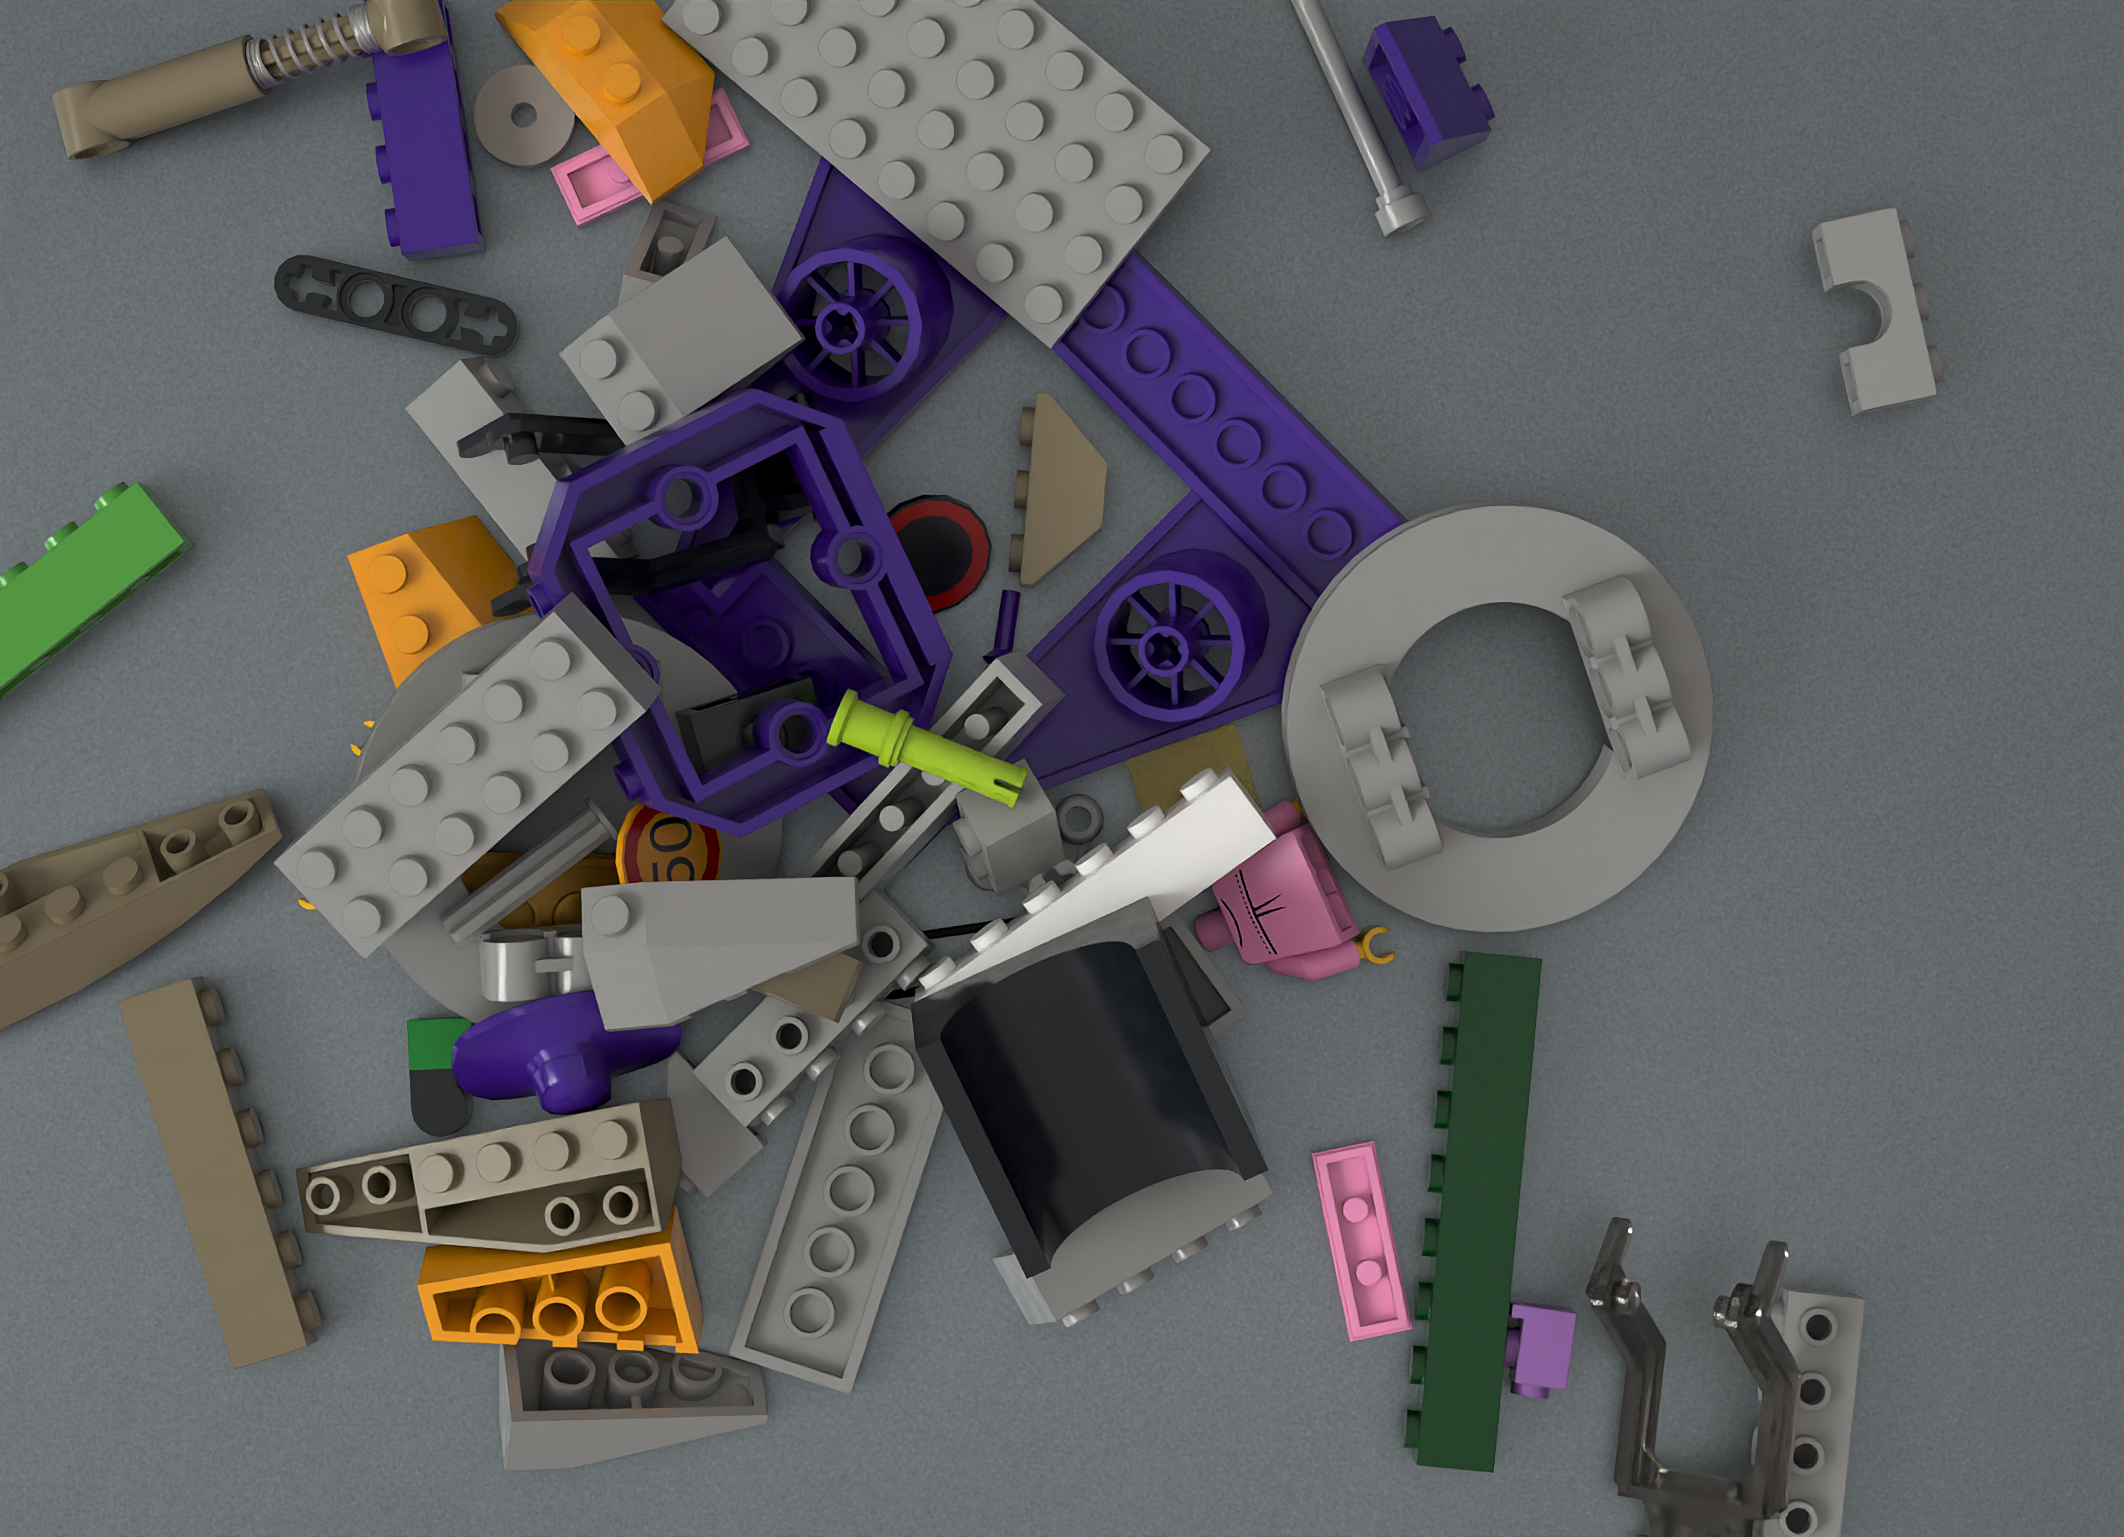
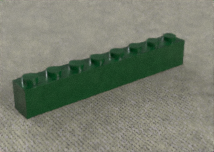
M1460 951L1459 963H1448L1445 1001L1455 1002L1453 1027L1443 1026L1441 1030L1439 1064L1449 1065L1447 1091L1436 1090L1433 1109V1128L1443 1129L1441 1155L1430 1154L1427 1172V1192L1437 1193L1435 1218H1424L1421 1235V1256L1431 1257L1429 1282L1418 1281L1415 1298V1320L1425 1321L1423 1346L1412 1345L1409 1362V1384L1419 1385L1417 1410L1406 1409L1402 1440L1403 1448L1413 1449L1412 1458L1418 1466L1494 1473L1542 959Z

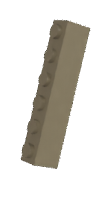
M194 977L117 1001L233 1369L236 1370L311 1345L317 1341L314 1329L321 1327L320 1313L312 1292L306 1291L302 1293L294 1268L302 1266L301 1253L291 1230L283 1232L275 1209V1207L283 1205L280 1186L273 1170L270 1168L263 1171L256 1149V1146L263 1144L261 1126L254 1109L251 1107L244 1110L236 1085L244 1083L243 1070L233 1047L224 1048L217 1024L225 1022V1015L217 990L213 985L205 988L203 978Z

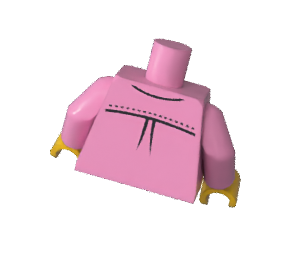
M1294 795L1293 802L1290 803L1283 800L1263 812L1274 827L1276 839L1212 884V891L1219 907L1195 918L1197 935L1208 951H1214L1235 942L1243 961L1247 965L1264 963L1273 974L1298 979L1320 980L1355 969L1359 966L1360 960L1378 965L1387 964L1396 955V952L1393 951L1382 953L1377 957L1371 953L1369 949L1371 938L1378 933L1389 932L1390 929L1374 925L1367 926L1359 931L1319 838L1309 823L1301 826V819H1307L1303 814L1296 795ZM1357 935L1354 942L1351 938Z

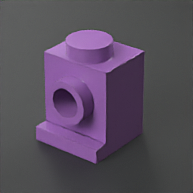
M1510 1299L1509 1315L1517 1318L1516 1328L1507 1327L1504 1366H1510L1509 1377L1512 1379L1510 1393L1547 1399L1550 1388L1566 1390L1577 1313L1571 1308Z

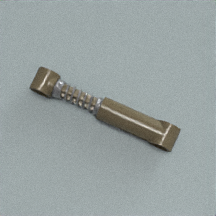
M367 0L362 4L349 7L347 15L341 16L339 13L334 12L332 20L329 21L318 17L316 25L309 27L308 24L303 22L300 30L296 32L286 28L284 36L281 37L270 33L269 39L266 41L262 37L254 39V37L247 34L112 80H97L70 86L54 93L51 99L68 159L86 160L120 151L128 147L131 140L270 95L272 87L282 84L286 76L298 79L302 71L313 74L317 66L328 69L331 67L333 60L343 64L346 63L349 55L358 59L363 56L364 52L370 55L383 49L385 54L389 56L419 52L445 42L448 39L438 0Z

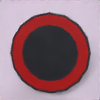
M920 495L899 503L887 513L934 614L959 605L977 590L989 569L992 545L984 521L967 503L948 495Z

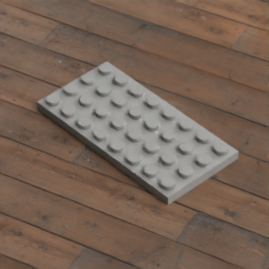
M675 0L661 19L1050 349L1056 347L1215 149L1040 0Z

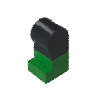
M462 1016L407 1020L411 1111L414 1122L420 1130L431 1136L442 1137L456 1133L466 1126L472 1117L473 1101L471 1094L459 1086L451 1066V1055L455 1041L469 1027L475 1025V1023Z

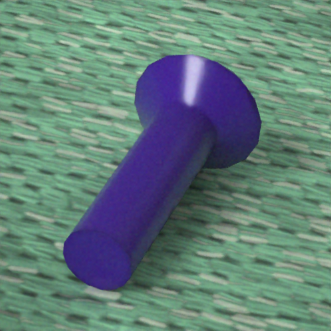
M1002 590L993 650L983 656V660L989 664L997 657L1012 653L1021 593L1018 591Z

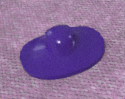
M594 990L566 993L513 1007L469 1027L454 1043L451 1066L459 1086L475 1097L488 1100H510L536 1095L541 1108L549 1114L574 1115L593 1111L610 1101L613 1077L648 1067L670 1057L680 1045L682 1031L680 1023L668 1027L609 1032L605 1030Z

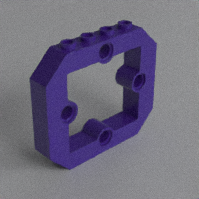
M739 389L556 481L527 567V572L534 586L527 589V595L539 619L543 618L570 592H573L659 685L660 672L656 660L649 651L633 644L588 548L647 518L655 525L666 529L689 532L702 528L712 520L718 509L719 494L716 483L784 449L822 529L811 545L810 561L812 569L818 578L827 585L851 590L890 675L857 691L859 700L894 714L900 709L909 712L910 717L915 718L914 726L928 731L953 653L842 419L758 389ZM681 479L690 487L692 501L687 511L682 515L676 516L667 506L666 495L670 485ZM852 539L860 547L862 554L861 562L855 571L851 574H845L839 567L838 552L845 542ZM657 696L644 714L611 742L621 762L613 766V771L621 789L630 801L638 798L644 806L741 838L880 766L878 756L841 742L835 747L827 744L830 728L842 700L823 710L811 703L795 699L780 698L770 701L759 711L753 720L752 735L755 745L698 775L659 696ZM797 715L803 724V737L794 748L786 750L780 741V727L787 718Z

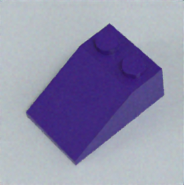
M1428 16L1385 22L1373 29L1362 61L1418 173L1487 139L1492 131L1488 121L1495 118L1494 111L1480 84L1472 87L1469 86L1459 65L1467 61L1466 55L1456 33L1451 27L1442 30L1436 17Z

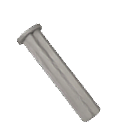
M590 797L584 800L587 804L585 809L442 916L441 922L443 927L459 946L463 947L470 944L610 837L615 842L617 841V831Z

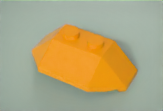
M511 0L495 11V18L652 206L703 170L715 72L694 47L661 20L665 13L654 0Z

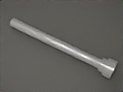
M1291 0L1380 194L1375 199L1379 208L1375 216L1385 238L1401 234L1431 218L1421 192H1413L1410 184L1403 185L1320 1Z

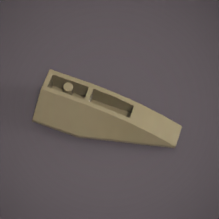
M263 788L21 860L0 870V1030L82 990L131 961L183 925L235 883L283 838L265 790Z
M671 1098L625 1104L295 1169L305 1229L309 1233L547 1253L667 1230L682 1160Z

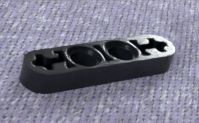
M296 255L288 258L279 266L274 278V289L278 299L288 309L300 315L484 358H499L507 355L516 347L520 338V323L517 315L506 303L486 296L310 255ZM305 268H312V278L321 284L335 287V274L345 275L337 289V310H326L332 299L327 295L319 293H308L305 302H297L298 293L289 287L291 277L300 278L303 276ZM363 282L378 284L384 293V304L381 310L376 315L370 317L356 315L351 310L349 304L352 290ZM426 296H434L441 299L446 308L444 323L438 329L431 332L417 329L411 319V310L414 304ZM458 303L469 304L464 315L467 318L479 321H487L490 311L499 312L498 321L507 327L505 337L494 336L491 345H483V336L479 332L461 327V340L450 339L458 324Z

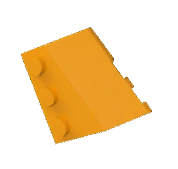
M476 515L409 532L347 555L396 690L423 661L444 645L480 626L498 619L510 617L492 616L490 601L518 586L514 574L517 565ZM531 606L517 614L534 612V609Z

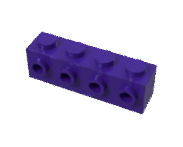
M438 0L448 39L445 42L426 50L405 55L389 56L382 49V51L370 55L364 52L362 56L363 58L373 57L376 82L366 83L367 101L372 121L382 120L385 145L375 147L376 162L381 183H391L395 206V208L385 209L387 235L390 246H401L402 255L410 262L485 251L448 0Z

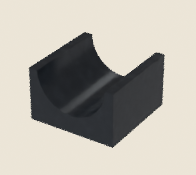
M1148 896L911 1003L915 1050L1027 1279L1050 1269L1056 1250L1083 1223L1108 1206L1141 1189L1176 1176L1204 1170L1220 1169L1238 1173L1244 1181L1268 1171L1253 1120Z

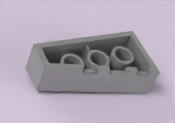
M1216 1169L1192 1172L1148 1186L1103 1209L1064 1240L1052 1258L1050 1269L1033 1277L1026 1278L1012 1248L992 1258L1029 1325L1057 1322L1062 1319L1067 1328L1097 1312L1100 1307L1095 1299L1116 1287L1120 1295H1124L1153 1279L1155 1276L1150 1267L1171 1255L1176 1264L1206 1248L1209 1244L1204 1235L1220 1225L1225 1224L1228 1231L1231 1232L1256 1219L1262 1214L1258 1203L1272 1196L1274 1192L1263 1173L1244 1181L1238 1173L1229 1170Z

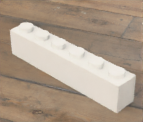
M1226 766L1217 774L1209 767L1187 781L1180 788V792L1184 797L1164 812L1156 805L1134 819L1127 827L1131 835L1118 845L1110 849L1106 843H1102L1080 858L1074 865L1078 873L1058 887L1051 880L1032 892L1022 902L1026 911L1012 921L1005 924L1001 918H998L983 927L970 939L974 948L953 962L950 956L947 955L933 963L918 977L922 985L915 990L914 1002L1147 896L1160 922L1275 840L1274 827L1229 766Z

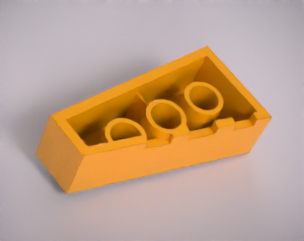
M672 1205L668 1227L665 1231L547 1253L448 1244L426 1247L417 1288L432 1341L517 1345L519 1338L550 1340L552 1341V1347L577 1348L578 1342L583 1341L617 1343V1350L643 1351L644 1344L675 1346V1353L699 1354L704 1311L676 1205Z

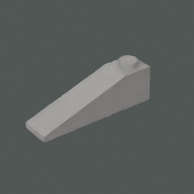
M855 876L639 882L581 888L583 955L605 1030L609 1032L674 1026L692 1018V1013L724 999L731 1001L747 994V989L783 973L790 975L860 944L858 879Z
M519 1338L517 1345L499 1344V1422L505 1471L570 1469L767 1423L768 1420L761 1365L702 1351H699V1354H674L644 1347L643 1351L617 1350V1343L579 1341L577 1348L552 1347V1341Z

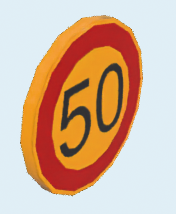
M640 801L627 813L617 836L615 863L620 884L717 880L720 875L722 843L719 830L642 805Z

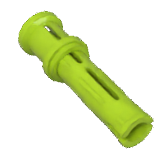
M848 688L833 720L827 744L835 747L841 742L878 756L879 764L887 768L890 765L896 767L900 761L1007 804V807L1014 809L1022 790L999 782L997 779L1021 788L1025 784L1029 769L1025 767L1020 768L914 726L915 718L910 717L909 712L900 709L896 714L890 713L859 700L858 692Z

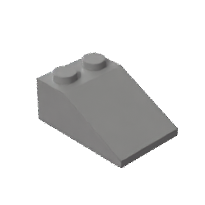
M726 235L606 314L558 354L623 443L628 446L739 389H745L806 340V338L731 236Z

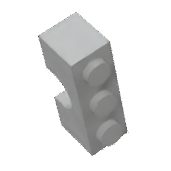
M1896 207L1820 223L1811 233L1824 292L1845 288L1862 290L1874 298L1882 315L1880 332L1872 343L1851 347L1839 354L1852 416L1921 402L1937 395L1935 383L1943 381V371L1936 346H1927L1921 321L1929 319V308L1923 285L1921 283L1913 284L1908 259L1915 257V244L1908 221L1899 222Z

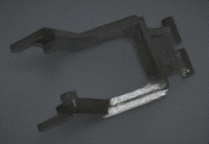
M1613 1217L1607 1228L1585 1293L1591 1301L1593 1311L1627 1364L1614 1471V1482L1618 1486L1617 1496L1643 1501L1650 1520L1649 1535L1639 1534L1637 1537H1752L1754 1520L1779 1519L1780 1514L1788 1508L1802 1374L1797 1367L1796 1360L1770 1316L1788 1262L1787 1243L1770 1240L1765 1247L1753 1285L1737 1283L1731 1296H1718L1713 1307L1714 1326L1726 1330L1762 1392L1754 1472L1744 1481L1664 1468L1654 1455L1667 1342L1641 1301L1640 1284L1629 1281L1622 1269L1632 1237L1631 1221L1627 1218Z

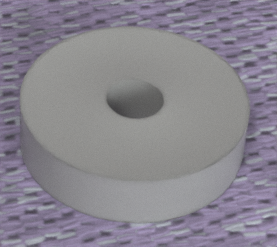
M513 65L493 74L480 88L473 107V123L480 142L495 159L513 168L535 169L552 163L567 150L575 135L577 115L535 65ZM529 106L536 110L535 122L526 128L518 127L514 123L516 111L521 107Z

